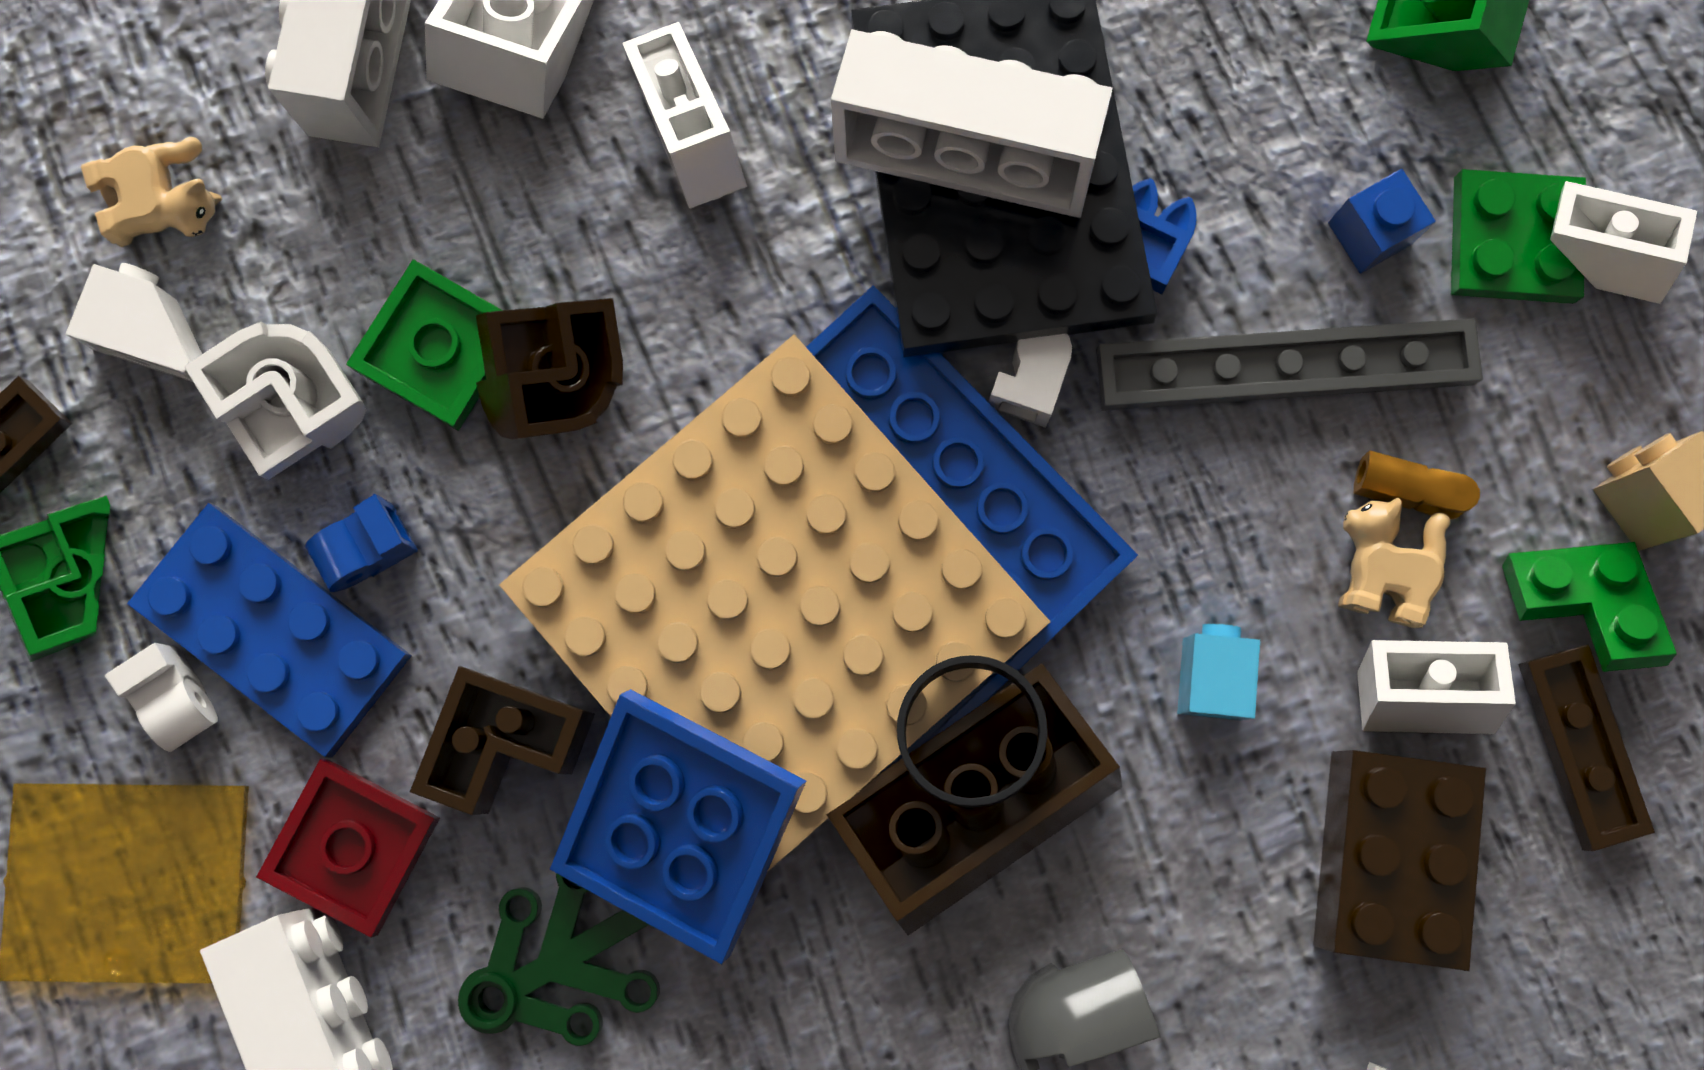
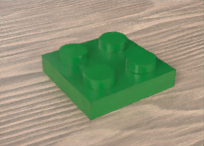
M1462 169L1454 177L1451 295L1574 304L1584 297V275L1557 248L1550 238L1565 181L1586 186V178Z
M412 259L346 365L353 371L459 431L480 398L476 382L486 380L476 315L503 310Z

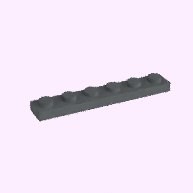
M1476 318L1099 344L1096 349L1102 411L1471 386L1483 380Z

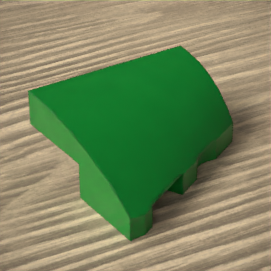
M107 495L47 514V520L0 535V591L30 662L61 651L96 634L101 578L105 558L104 552L111 506Z

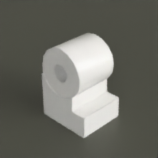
M1068 334L1018 340L1012 362L1016 376L998 372L989 403L998 412L1046 428L1071 359L1072 344Z
M153 643L104 675L117 695L128 699L136 711L140 724L150 738L168 752L174 751L218 722L215 708L205 693V688L179 647Z

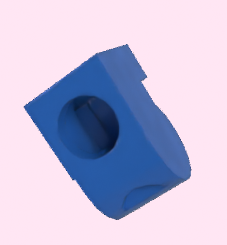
M373 494L354 506V513L320 530L305 544L310 557L330 592H338L350 588L371 576H376L418 552L393 504L377 494Z

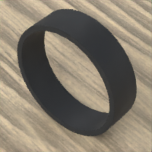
M959 656L932 666L912 684L899 710L897 740L902 759L909 773L927 793L953 806L981 808L1009 799L1030 781L1045 751L1047 720L1037 692L1017 670L989 657ZM959 669H984L1007 678L1024 693L1033 708L1037 721V749L1028 770L1009 788L982 798L954 796L933 786L919 773L913 764L906 744L907 718L919 693L939 676Z

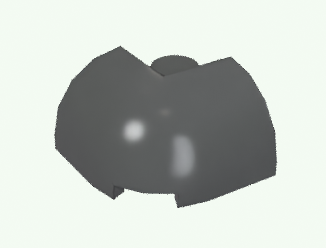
M1123 949L1060 970L1050 963L1031 974L1015 994L1008 1018L1011 1049L1015 1061L1021 1070L1040 1069L1037 1059L1059 1055L1063 1059L1065 1058L1068 1067H1072L1161 1037L1138 975Z

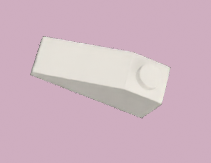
M677 22L623 42L625 52L689 209L747 187L730 130L680 23Z

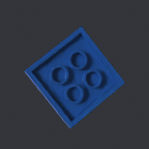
M630 689L619 695L550 870L722 965L731 956L807 781Z

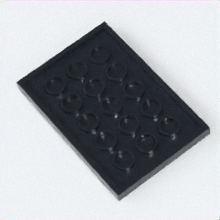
M920 0L851 10L853 30L866 33L885 31L897 35L906 42L933 48L944 45L952 46L964 51L969 56L996 62L1015 60L1028 65L1032 70L1063 77L1072 74L1082 75L1092 79L1099 85L1113 88L1096 0ZM1113 89L1081 218L875 171L903 357L1018 342L1020 339L1059 334L1072 335L1154 323L1157 309Z

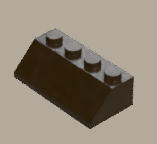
M1042 663L1026 673L1024 677L1033 686L1042 702L1047 720V742L1043 758L1036 772L1018 793L992 806L981 808L953 806L936 799L921 788L909 773L903 759H901L873 778L851 799L826 814L897 923L908 936L1122 788L1120 766ZM1012 683L909 753V756L919 773L929 783L948 794L964 798H982L997 794L1016 783L1025 774L1034 759L1038 743V727L1033 708L1024 693Z

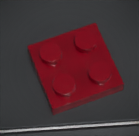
M320 759L256 878L372 938L380 933L440 817L328 759Z

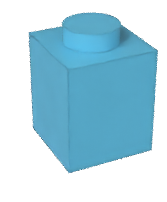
M1203 624L1202 634L1194 633L1183 638L1177 714L1239 721L1254 719L1260 640L1241 638V627L1224 624Z

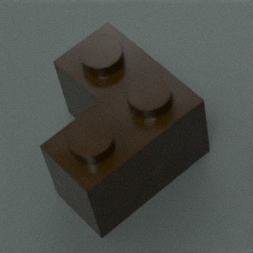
M459 666L410 793L470 815L489 814L510 757L557 774L572 775L595 714L479 671Z

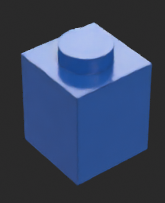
M1400 169L1348 198L1328 224L1361 274L1411 246L1436 220L1404 170Z

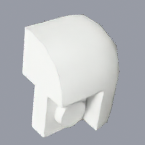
M256 323L237 331L184 366L216 419L228 425L258 475L268 480L321 445L329 449L333 448L351 434L362 422L367 411L364 403L330 350L312 332L291 324Z

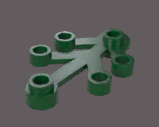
M556 873L559 889L539 956L515 971L525 927L533 924L539 918L542 903L538 894L532 889L526 887L513 889L507 892L499 903V915L502 920L488 966L471 973L460 988L458 995L460 1014L472 1029L485 1034L502 1032L517 1021L562 1034L564 1039L572 1045H587L602 1030L603 1018L597 1007L590 1003H578L567 1009L527 994L551 981L620 1001L625 1009L634 1013L650 1009L660 994L659 982L651 972L636 970L630 974H625L585 962L649 924L621 910L572 938L585 893L589 891L584 888L573 887L566 878ZM517 895L527 898L531 905V913L525 920L516 919L510 912V903ZM642 979L647 982L651 990L648 1001L637 1003L629 997L628 985L632 980ZM487 987H496L503 993L504 1003L500 1010H490L485 1006L483 993ZM582 1012L589 1015L593 1023V1029L589 1035L580 1036L572 1030L570 1022L573 1014Z

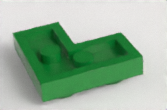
M1635 542L1509 553L1504 561L1502 568L1519 621L1583 615L1603 672L1668 666L1677 655Z

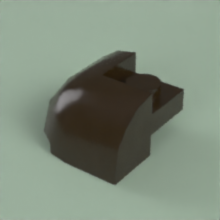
M613 298L561 302L546 307L492 311L476 315L486 380L476 382L483 410L491 426L501 437L514 440L572 432L598 423L596 420L608 409L616 387L623 385V358Z

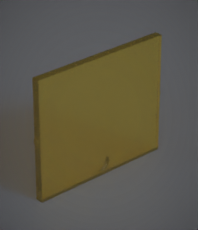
M13 783L7 873L3 880L5 899L0 951V981L212 983L200 950L239 933L241 928L242 894L246 887L244 860L249 786Z

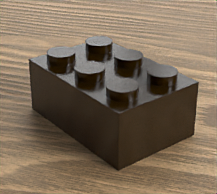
M1357 750L1331 752L1314 946L1333 953L1464 971L1470 970L1486 768Z

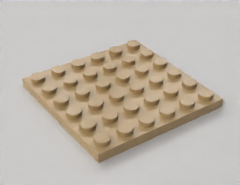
M795 334L499 584L610 717L619 695L632 689L807 781L768 871L828 819L826 814L851 799L901 755L897 740L899 710L906 693L919 676L932 666L959 656H984L1005 663L1050 623V620ZM977 668L959 669L945 673L930 682L919 693L910 709L906 724L907 748L994 672Z

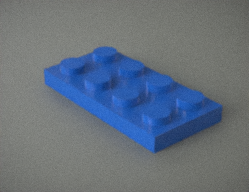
M210 503L199 513L127 603L318 753L328 758H333L412 656L227 513Z

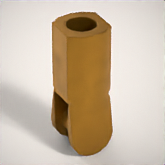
M1371 450L1361 458L1354 481V494L1388 503L1399 498L1402 501L1403 508H1413L1430 516L1435 513H1444L1450 520L1456 519L1464 512L1471 510L1480 499V489L1477 483L1467 475L1436 468L1429 469L1422 464Z

